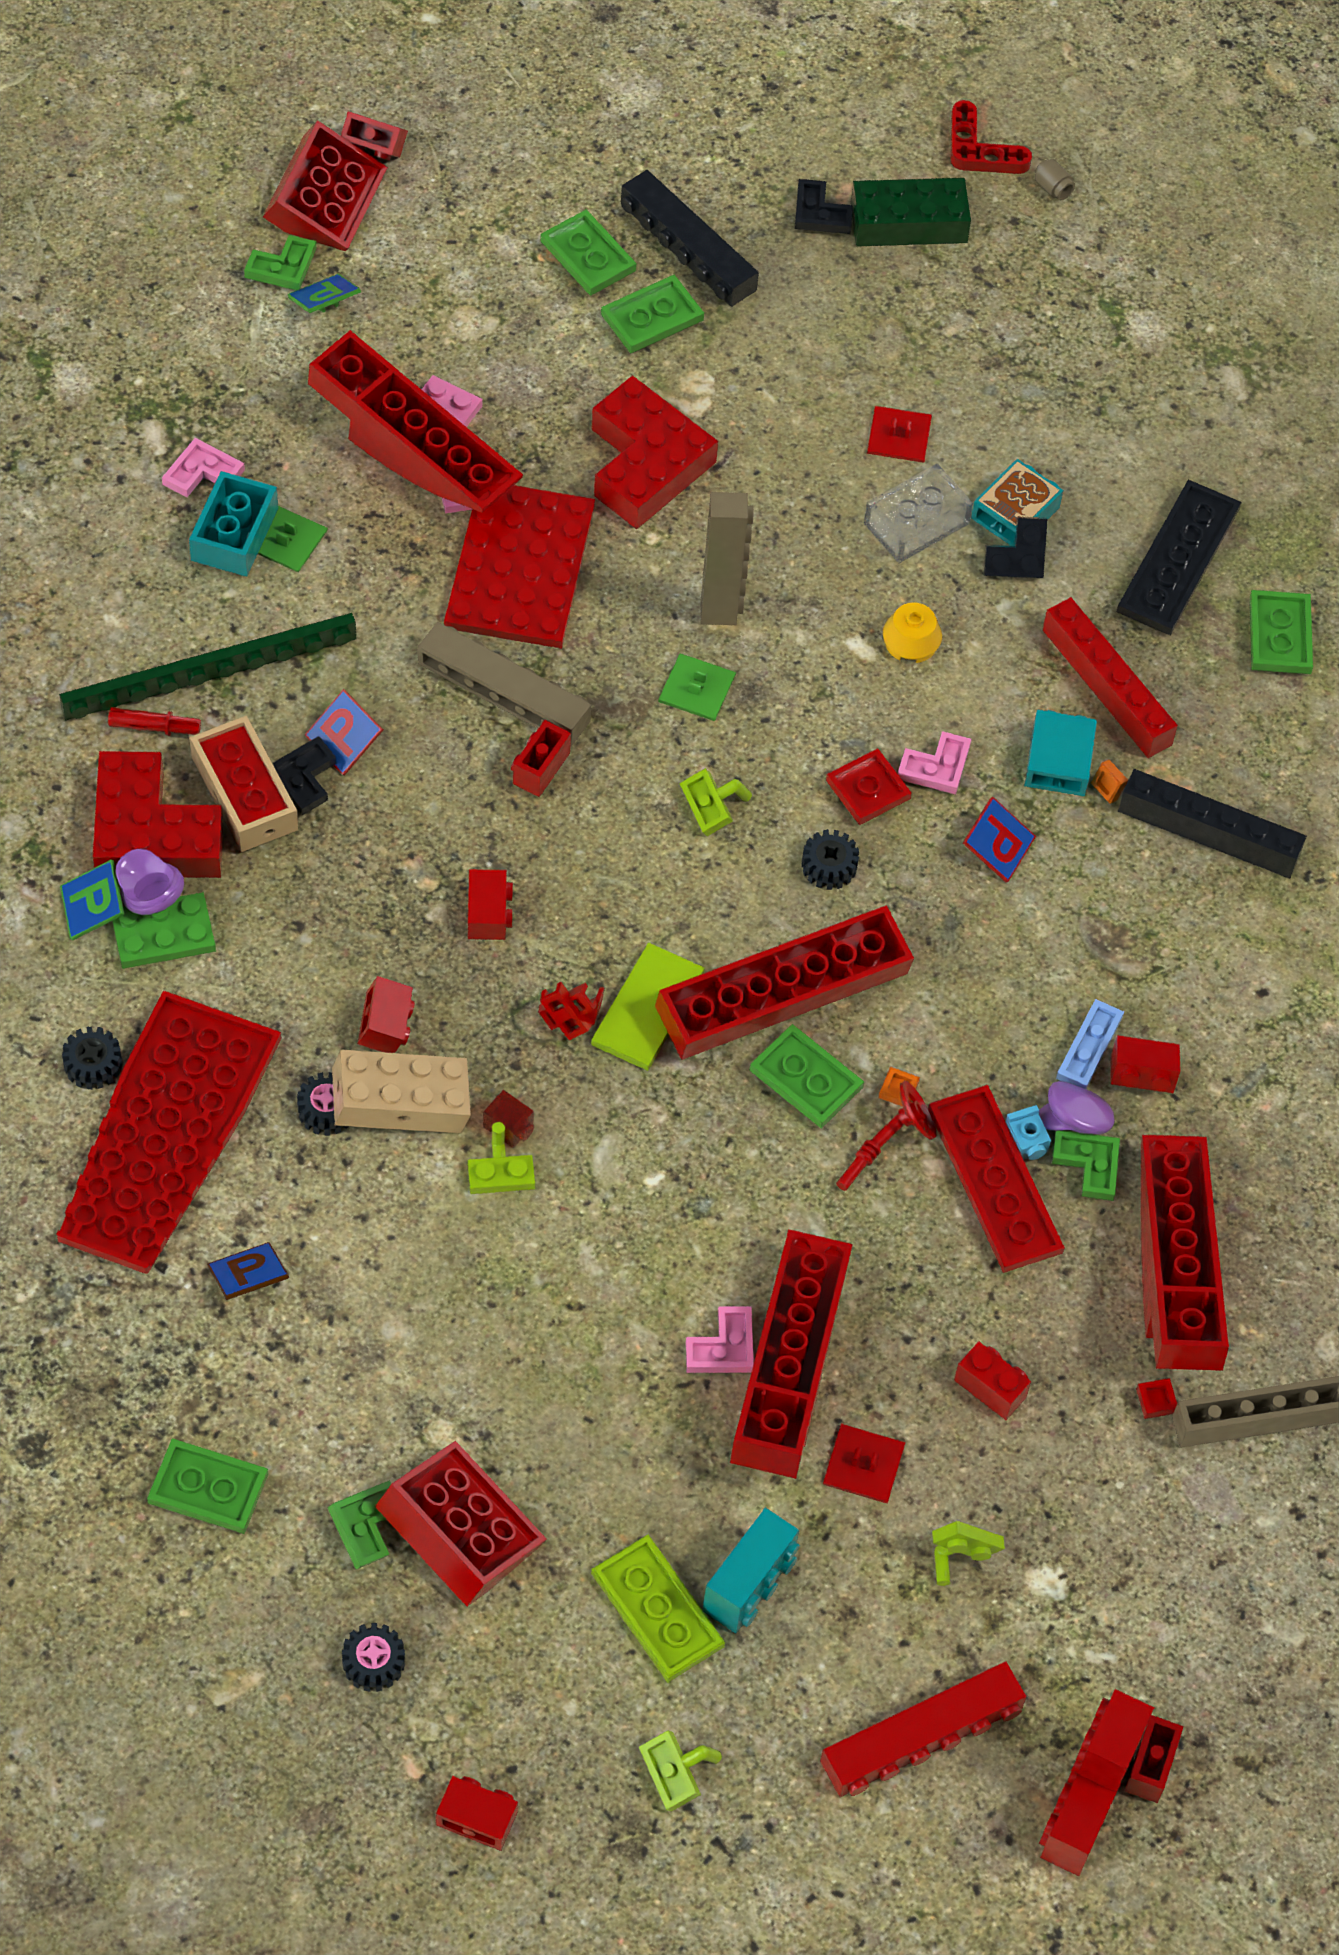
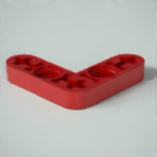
M960 100L953 105L951 115V164L955 168L964 171L1023 174L1030 169L1032 152L1025 146L977 143V108L974 103ZM962 113H966V121H962ZM967 132L971 137L960 138L957 133ZM995 155L998 157V160L988 161L985 159V156Z

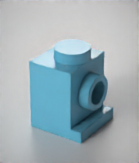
M1037 1105L1007 1114L1005 1122L1023 1160L1028 1158L1029 1160H1036L1044 1156L1049 1150L1051 1139L1039 1116Z

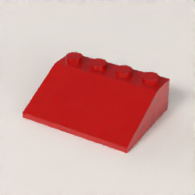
M317 120L302 137L263 218L288 234L347 251L388 167Z
M456 1440L393 1482L375 1506L466 1607L491 1590L547 1540Z

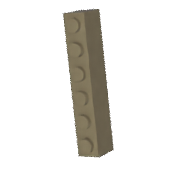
M710 492L701 590V624L737 625L738 614H743L752 534L751 524H753L754 507L748 506V493Z
M437 621L418 645L419 665L537 729L546 720L570 732V747H572L591 722L592 704L588 703L585 698L571 694L562 689L556 682L543 679L536 675L533 670L517 665L507 656L491 651L481 642L465 637L451 626H445Z
M1339 1376L1178 1401L1172 1419L1180 1448L1339 1423Z

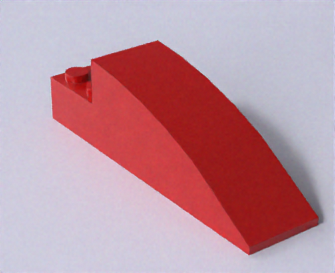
M351 330L309 364L308 385L350 419L348 439L368 455L413 484L436 496L483 513L523 478V474Z
M1142 1134L1141 1257L1145 1336L1154 1340L1156 1369L1223 1371L1229 1342L1207 1137Z
M788 1229L733 1442L730 1463L790 1478H797L853 1244Z

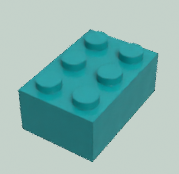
M221 471L189 538L191 561L247 577L277 513V487Z
M765 1507L707 1583L703 1612L735 1634L742 1625L748 1627L758 1613L756 1607L762 1599L768 1601L778 1586L775 1581L781 1573L787 1575L797 1561L795 1554L800 1547L797 1543L799 1530Z

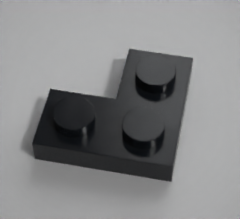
M799 179L795 229L851 234L853 205L825 203L826 181Z
M1017 516L1015 546L985 545L984 576L1044 578L1048 519L1044 517Z
M319 736L272 763L293 804L302 816L328 801V793L315 779V776L337 764L336 756Z

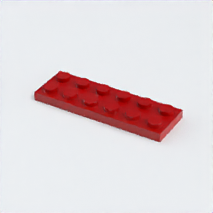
M985 1085L929 1103L928 1111L1002 1272L1005 1273L1063 1254L1065 1247L989 1086Z

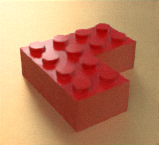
M633 375L592 409L591 430L621 452L595 474L594 497L635 529L641 527L717 461L718 440Z
M99 751L93 841L94 868L109 860H113L116 869L118 861L126 853L135 849H145L154 853L163 862L176 867L182 873L183 878H221L223 847L222 805L162 804L164 778L162 752Z
M1117 1689L1114 1690L1110 1700L1103 1697L1092 1725L1081 1745L1069 1778L1062 1789L1054 1811L1039 1841V1844L1044 1846L1041 1859L1080 1876L1155 1707Z

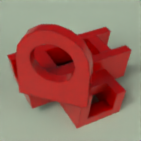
M562 982L557 983L556 991L550 994L546 989L542 991L538 1013L551 1030L559 1027L567 1039L571 1040L588 1032L591 1026L595 1025L604 996V987L599 988L595 998L589 999L585 994L588 988L586 982L569 991ZM573 1000H576L579 1005L576 1006Z

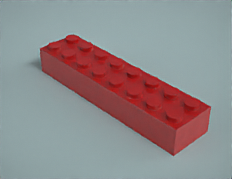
M885 905L659 990L655 1007L681 1060L904 976L908 974L914 957L890 910Z

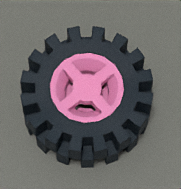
M323 1072L317 1073L318 1080H315L313 1076L307 1078L308 1085L303 1082L300 1086L301 1092L298 1091L297 1094L298 1113L301 1123L304 1122L305 1128L308 1130L313 1127L314 1133L318 1135L321 1129L324 1130L325 1136H330L331 1129H334L336 1134L341 1133V1126L335 1125L332 1073L329 1072L328 1078H324Z
M371 1623V1628L367 1629L365 1624L359 1626V1632L355 1630L350 1632V1639H345L343 1644L344 1650L342 1649L343 1670L346 1671L347 1679L349 1681L352 1679L353 1685L357 1688L363 1685L364 1691L370 1692L371 1687H376V1692L382 1691L383 1685H386L388 1688L393 1686V1680L396 1679L398 1681L400 1679L401 1670L404 1671L405 1650L402 1638L398 1639V1633L395 1630L390 1632L389 1626L383 1624L382 1629L377 1628V1623Z

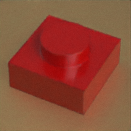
M1170 1378L1138 1383L1136 1391L1144 1419L1174 1413L1177 1400Z

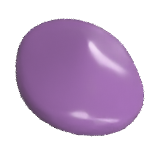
M131 850L122 856L116 865V876L121 886V900L127 909L133 913L150 915L161 912L173 905L183 891L184 878L182 873L176 867L163 862L149 850Z
M1057 1081L1051 1084L1048 1091L1049 1103L1039 1110V1116L1047 1130H1072L1078 1133L1099 1135L1110 1131L1115 1122L1114 1112L1104 1099L1092 1091L1064 1081Z

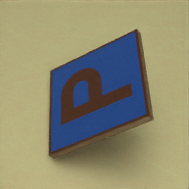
M270 1242L207 1264L226 1300L289 1278L286 1269Z

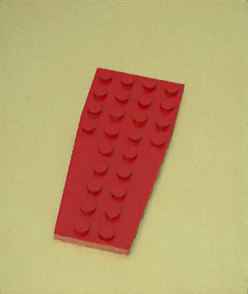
M163 990L122 1070L109 1102L110 1108L106 1118L103 1117L98 1129L99 1135L95 1145L91 1147L88 1154L83 1174H80L72 1202H69L66 1208L64 1222L60 1231L58 1230L56 1233L58 1242L148 1274L243 1118L282 1039L281 1032Z

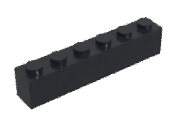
M648 169L622 185L620 201L622 208L627 213H631L645 230L650 231L658 238L663 247L672 251L681 264L687 265L701 282H705L714 291L719 299L724 300L733 307L757 291L759 272Z
M1137 769L1132 771L1123 791L1118 809L1120 813L1289 879L1292 876L1307 837L1304 834Z

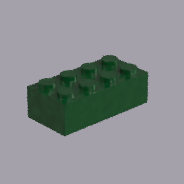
M965 178L853 181L850 204L853 205L852 219L856 247L968 243L971 216Z

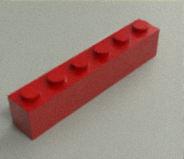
M1072 597L1047 609L1043 632L1145 756L1150 758L1172 746L1178 727L1176 722Z
M1007 1661L823 1749L820 1762L839 1797L848 1793L851 1796H855L865 1791L869 1787V1783L879 1778L882 1781L889 1780L900 1772V1768L910 1763L912 1766H917L931 1757L930 1753L940 1748L943 1751H948L956 1747L961 1742V1738L971 1733L973 1736H978L988 1731L992 1727L991 1724L1000 1719H1003L1004 1722L1012 1720L1022 1712L1021 1709L1027 1696Z

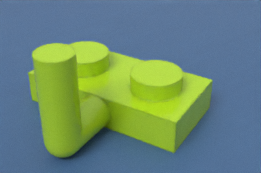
M706 768L679 783L702 832L706 836L733 822L723 799L733 793L744 802L749 801L752 797V793L738 779H733L717 788L711 773Z
M501 1122L494 1123L492 1125L493 1158L469 1159L467 1161L470 1194L534 1190L533 1156L506 1157L505 1126Z
M955 1521L933 1530V1544L938 1545L934 1550L937 1585L947 1586L950 1584L949 1555L962 1553L971 1556V1559L976 1561L990 1559L992 1554L1005 1549L1004 1536L960 1521Z
M669 1730L639 1746L666 1810L671 1812L701 1795L689 1768L702 1760L717 1764L722 1758L720 1751L705 1745H700L683 1755L674 1733Z

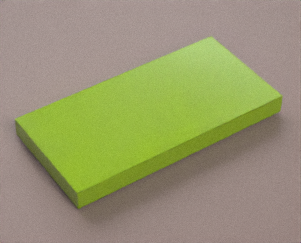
M648 942L594 1034L591 1045L648 1071L669 1036L655 1007L659 990L704 974L705 968Z
M649 1534L591 1569V1574L667 1683L725 1647V1642Z

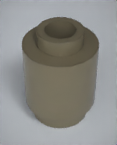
M1044 160L1037 166L1035 181L1047 193L1059 200H1064L1071 195L1075 189L1073 177L1056 160Z

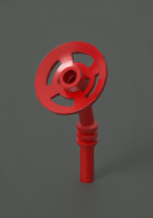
M908 1081L900 1083V1098L903 1108L899 1109V1114L888 1122L871 1140H866L864 1145L856 1152V1159L836 1182V1185L841 1190L846 1191L862 1170L866 1166H870L881 1153L880 1148L904 1125L907 1127L913 1125L923 1136L930 1140L936 1138V1127L928 1107L918 1091Z

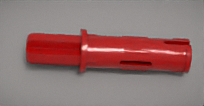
M111 707L108 715L109 727L165 732L166 736H170L171 732L196 735L201 730L200 719L173 716L172 711L164 714Z

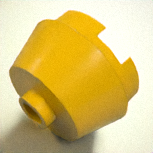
M907 603L900 606L885 622L883 639L888 652L894 658L900 660L902 657L908 660H916V663L928 660L935 654V651L942 642V630L934 612L929 607L921 603Z

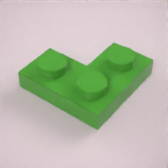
M289 235L280 256L253 249L244 269V277L300 291L317 249L316 241Z
M1056 1130L1052 1164L1084 1168L1081 1197L1114 1201L1120 1138Z
M390 1480L327 1507L356 1570L389 1555L388 1549L376 1524L387 1519L375 1506L391 1485Z

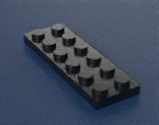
M1188 479L1119 602L1116 612L1171 636L1239 512L1242 502Z

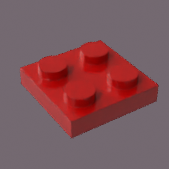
M878 748L828 773L826 777L827 783L859 825L911 799L912 792Z

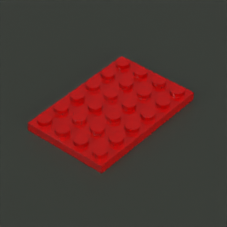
M514 485L483 513L472 509L444 625L451 626L457 631L562 649L595 509V499Z

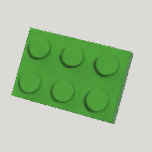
M587 209L541 233V243L590 296L636 271L637 263Z
M675 274L601 307L602 317L630 354L704 321V312Z
M1251 590V670L1300 674L1312 673L1311 594Z
M204 892L180 896L167 909L150 915L133 913L125 906L123 907L124 915L112 921L122 969L216 952Z
M793 1024L750 1064L749 1071L821 1129L864 1087V1081Z
M172 1438L147 1497L148 1504L245 1534L266 1482L268 1468Z

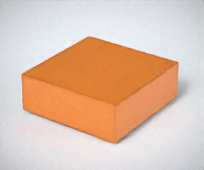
M1106 760L1101 763L1091 784L1111 804L1118 800L1128 779L1110 760Z
M890 1067L878 1098L902 1106L900 1083L908 1081L917 1089L920 1077Z

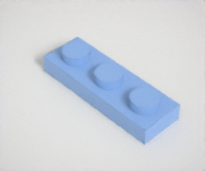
M1095 999L1057 1072L1056 1079L1087 1089L1123 1018L1124 1011Z

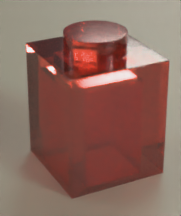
M502 1090L483 1111V1127L492 1133V1125L494 1123H503L505 1126V1143L514 1148L520 1140L526 1141L535 1128L533 1125L534 1111L505 1090Z

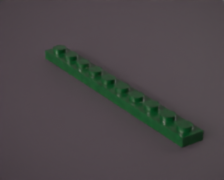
M348 613L59 694L61 710L65 721L73 718L79 719L91 713L110 710L111 707L116 708L130 702H140L148 697L162 693L169 694L180 688L201 685L205 681L229 677L234 673L248 669H258L263 665L273 662L287 661L292 657L305 653H315L330 646L344 645L356 639V621L353 614Z

